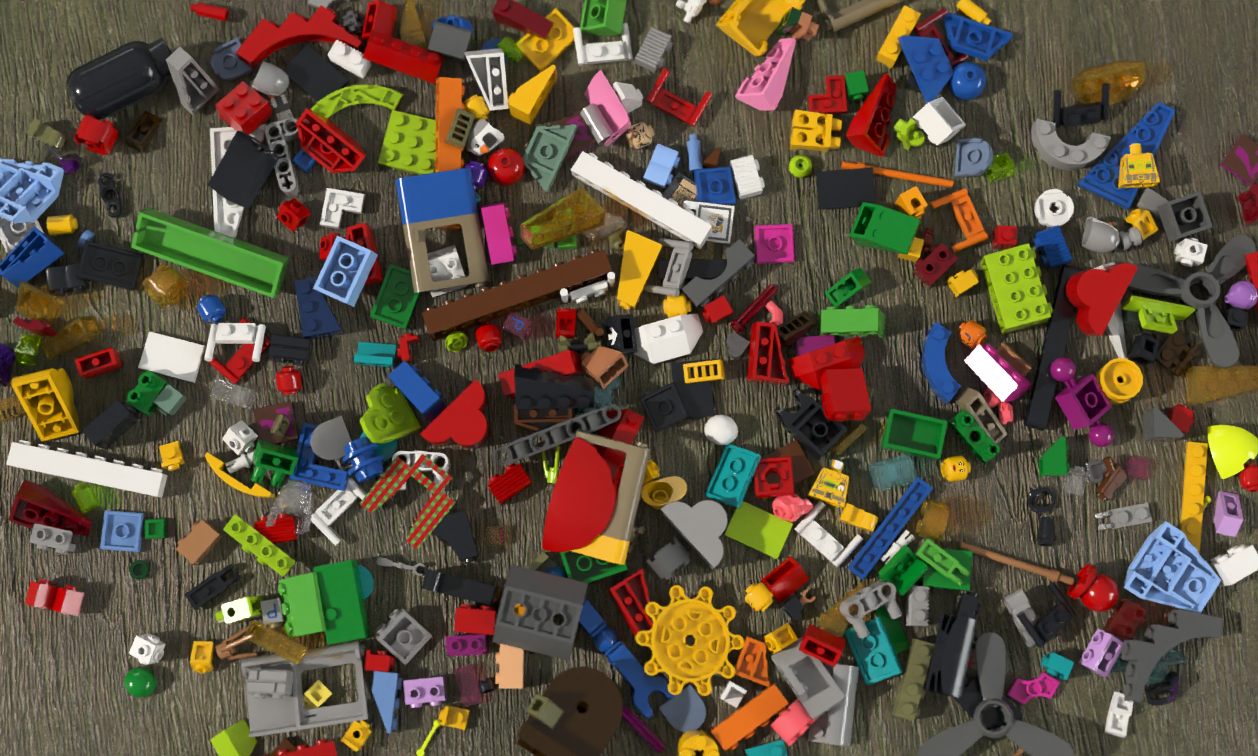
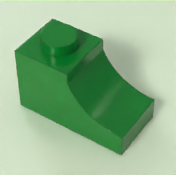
M860 267L847 274L828 289L825 294L834 307H839L872 282Z

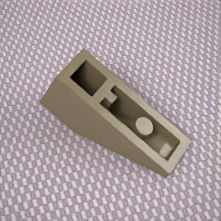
M967 387L954 399L961 410L964 409L974 417V420L995 444L1008 435L980 392Z

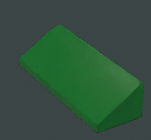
M882 604L874 610L876 618L881 617L895 653L897 654L909 649L898 618L891 619L885 605Z

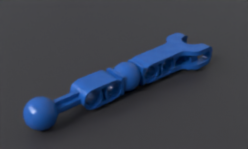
M557 566L551 567L545 572L568 578L566 571ZM585 598L578 624L590 638H593L595 647L605 652L604 655L632 688L633 706L644 718H651L653 710L648 704L649 694L655 691L662 694L666 699H673L675 695L668 691L669 683L663 677L650 676L645 673L644 668L621 641H618L616 632L612 628L606 627L605 621Z

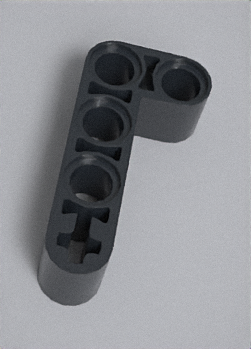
M426 569L422 589L498 607L502 591L500 587Z

